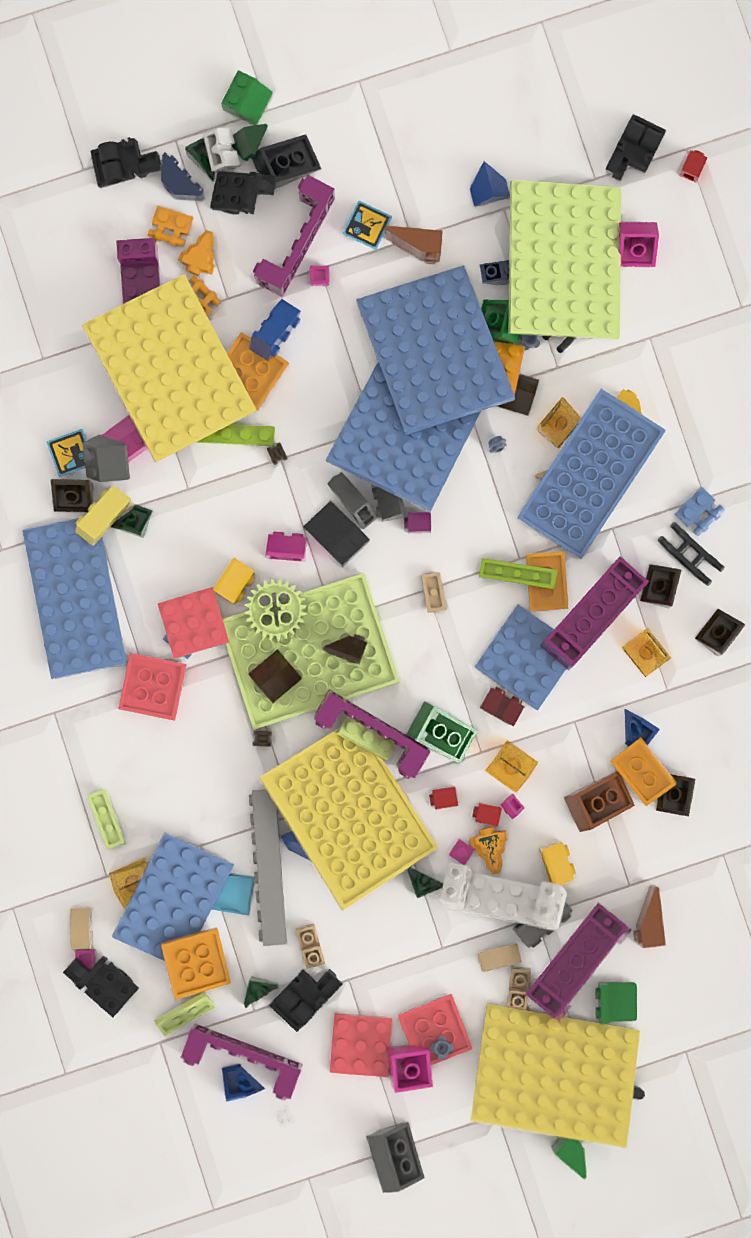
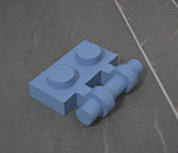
M701 487L675 515L687 528L694 523L697 527L692 532L699 536L702 532L705 533L709 529L708 526L714 520L717 521L721 517L720 514L725 509L720 504L713 509L710 505L715 499ZM706 511L709 515L701 521L698 517Z

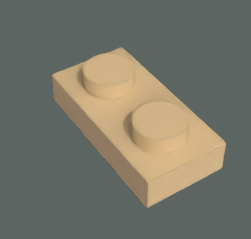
M440 572L421 575L427 613L447 610Z

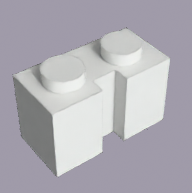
M216 128L203 134L212 171H228L240 166L237 151L232 149V144L235 141L231 128Z

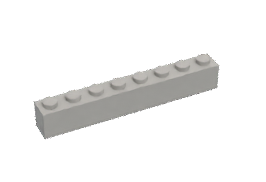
M266 789L252 790V794H249V806H253V814H250V823L254 825L255 833H251L252 845L256 844V852H253V863L257 864L258 872H254L255 883L259 884V891H256V903H260L257 919L262 925V930L258 931L259 942H263V946L286 945L287 933L277 806Z

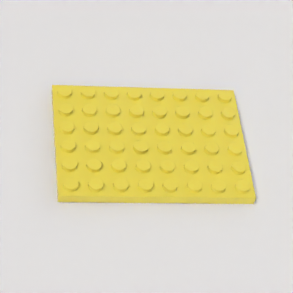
M185 274L82 324L87 337L155 463L257 411Z
M338 729L262 775L259 779L338 906L343 911L438 849L383 759L337 735Z
M487 1004L470 1121L627 1148L640 1030L566 1017L558 1021L549 1014Z

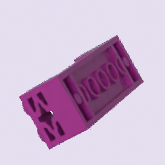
M308 174L305 179H301L297 189H299L300 201L312 207L309 213L310 219L308 223L305 222L303 224L299 240L295 239L292 244L291 250L293 251L290 257L286 256L282 264L284 268L262 259L260 263H256L253 269L256 284L281 297L284 296L335 200V188Z
M155 238L116 240L124 304L160 286L158 245Z
M619 556L540 646L569 671L649 581Z
M329 689L313 715L315 724L324 730L326 728L331 729L342 710H344L346 716L353 720L357 717L361 720L360 722L363 726L370 730L372 727L377 729V734L385 739L389 737L394 739V744L405 749L396 765L400 775L407 779L410 777L415 779L431 753L429 748Z
M598 902L525 995L555 1020L560 1021L571 1008L570 1002L616 944L621 945L632 929Z
M194 1023L180 1056L181 1059H184L183 1062L190 1066L199 1065L207 1043H209L210 1047L215 1050L221 1051V1049L229 1051L228 1054L239 1058L241 1055L246 1057L250 1063L257 1065L259 1062L265 1064V1068L271 1071L280 1070L272 1093L276 1094L275 1097L280 1100H291L302 1070V1063Z

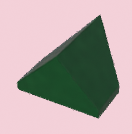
M266 123L243 127L233 135L235 143L232 144V148L237 151V154L244 161L249 160L256 154L269 126Z
M203 137L187 145L185 152L187 157L214 182L216 171L211 170Z
M134 505L130 511L117 519L110 528L144 539L153 510Z
M411 867L407 869L417 898L443 888L444 883Z
M251 976L248 982L244 1007H249L251 1003L257 1002L268 995L269 992L278 989L280 986L278 982Z

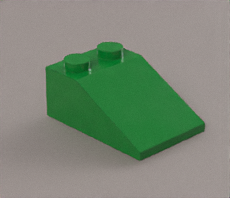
M424 701L406 735L460 764L478 730Z

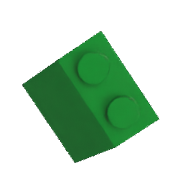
M238 70L221 102L222 109L252 125H257L273 92L256 78Z
M483 300L481 310L493 341L517 344L519 334H508L509 300Z
M559 1137L551 1146L554 1154L585 1180L587 1173L583 1141Z

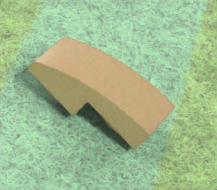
M90 908L70 909L71 950H91Z
M315 924L296 928L306 969L325 964Z
M517 943L477 953L482 972L522 962Z
M511 967L507 1007L526 1010L528 996L525 994L529 989L530 968Z

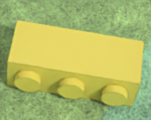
M114 485L110 489L106 488L100 495L101 499L97 503L93 502L88 508L89 512L85 517L83 515L80 516L75 523L77 525L75 532L92 546L98 542L130 506L131 498Z

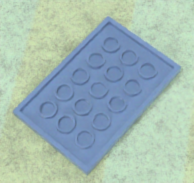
M164 831L112 934V938L164 961L160 943L201 932L234 864Z

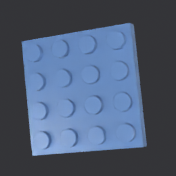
M517 604L474 667L537 711L566 670L562 664L540 646L554 629L519 604Z

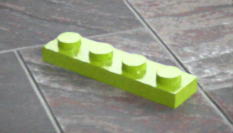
M229 425L199 440L198 443L274 447L275 427Z
M482 558L479 577L555 589L558 570Z

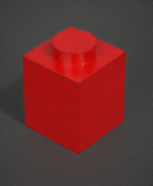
M690 150L679 176L696 183L708 157L704 156V153L701 151Z
M455 786L432 790V794L429 795L430 805L435 806V810L458 806Z
M478 803V806H474L472 817L475 818L477 823L498 827L502 808Z

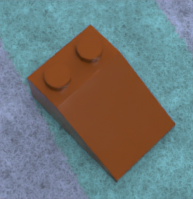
M385 226V239L417 259L425 261L424 263L426 264L440 262L443 230Z
M618 771L564 797L579 832L592 830L635 806Z
M654 884L649 886L636 923V930L633 931L634 942H637L641 948L666 946L660 890Z

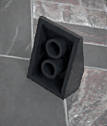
M307 134L259 148L251 158L257 173L277 176L275 189L322 169Z
M331 500L303 526L342 568L370 542V539Z

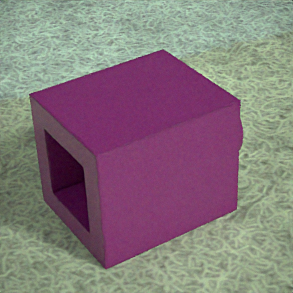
M408 512V517H404V529H408V534L431 533V512Z

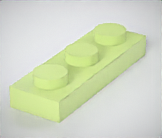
M348 716L343 718L336 733L384 760L390 758L395 746L393 740L383 738L377 734L378 732L366 728Z
M106 789L87 795L106 849L108 850L126 843Z
M204 991L154 1021L165 1037L214 1009L215 1006Z

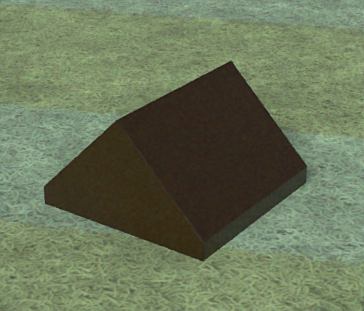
M519 374L515 400L496 407L529 416L539 379Z
M51 479L54 512H89L88 508L93 503V483L90 480Z
M650 564L646 576L649 582L643 588L640 601L667 609L671 608L682 570Z
M717 609L695 639L719 657L725 653L746 625L724 611Z
M278 649L249 673V676L272 703L302 680L301 676Z
M671 774L677 784L658 797L656 811L689 817L696 778Z

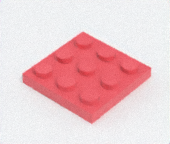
M213 587L157 603L174 659L229 643Z
M130 653L118 709L175 721L187 664Z
M452 993L397 1014L409 1046L429 1048L431 1065L473 1049ZM439 1036H444L446 1041L454 1047L453 1051L449 1052L443 1060L439 1059L438 1055L430 1049L431 1044H435Z
M334 1013L330 1073L388 1077L387 1048H390L392 1018Z

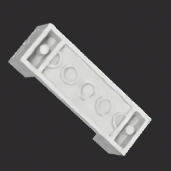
M449 862L439 900L450 909L558 931L567 893L559 884L542 881L541 886L473 873L468 866Z

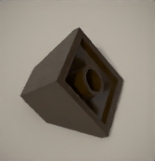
M354 634L353 637L347 636L325 645L323 651L360 665L368 642L364 641L365 637Z

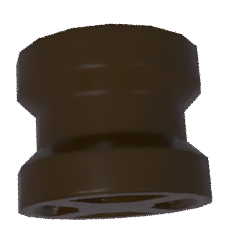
M280 442L273 448H266L274 465H277L281 460H288Z
M253 730L255 740L252 742V746L271 747L270 737L272 736V731Z

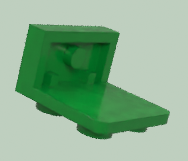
M598 982V987H595V999H598V1007H595V1018L598 1019L599 1023L609 1024V1021H636L637 984L635 982Z

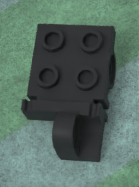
M632 114L605 169L612 172V178L621 181L628 165L646 173L667 130Z
M130 137L127 138L128 142L121 139V142L117 143L109 141L99 144L98 148L90 150L98 187L103 188L135 179V175L139 178H145L150 173L160 171L161 160L158 152L154 151L141 155L138 140Z
M217 171L210 208L232 215H239L240 212L254 215L257 195L274 196L277 176L262 175L252 171L250 173Z
M102 956L91 970L75 958L62 973L79 990L85 986L87 989L84 993L114 1018L139 987L123 970L113 965L112 961L107 965L105 962L108 958Z
M302 969L297 977L287 985L269 1006L298 1032L343 983L331 969H328L318 982Z

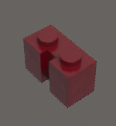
M497 686L495 689L490 688L479 708L514 727L525 707L522 705L523 701L515 696H512V698L505 696L506 691Z

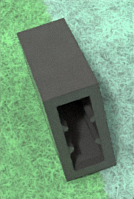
M343 472L333 476L327 483L334 495L363 530L378 518L366 498Z

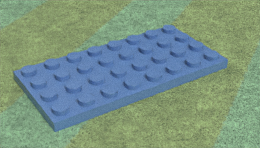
M601 388L517 518L582 559L666 432V429Z
M78 519L22 530L52 680L128 664L103 537L94 546L89 544L75 532L77 526L75 523Z

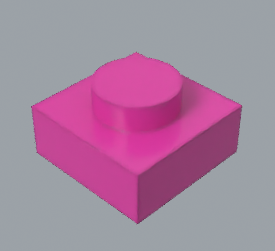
M329 265L310 266V286H329Z
M513 793L500 804L504 812L512 820L525 809Z
M458 839L448 855L465 865L475 849Z
M95 949L75 950V958L80 960L87 968L92 969L96 964Z

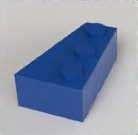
M281 299L272 309L267 320L262 321V327L259 331L255 330L252 333L249 349L267 361L272 356L276 357L280 351V344L288 340L292 327L296 328L300 323L301 319L299 316L301 310Z

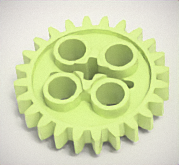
M272 578L271 584L264 580L263 587L257 584L258 591L251 590L254 596H247V599L251 602L244 605L249 608L244 614L250 615L246 621L253 622L250 628L257 627L255 634L263 632L262 638L264 639L269 635L270 641L273 640L274 636L280 641L281 635L288 639L287 633L289 632L294 636L293 629L300 630L297 624L304 623L301 616H307L305 612H302V609L307 608V605H301L305 598L298 597L301 591L294 592L296 585L289 588V581L283 585L281 579L278 580V583H275ZM273 593H276L277 607L281 608V611H278V627L275 625V614L270 611L274 608ZM287 594L290 597L287 604L279 602L281 595ZM267 596L270 598L268 606L260 605L262 597ZM285 613H289L292 616V620L287 624L281 621V616ZM266 615L272 617V623L268 626L262 624V618Z

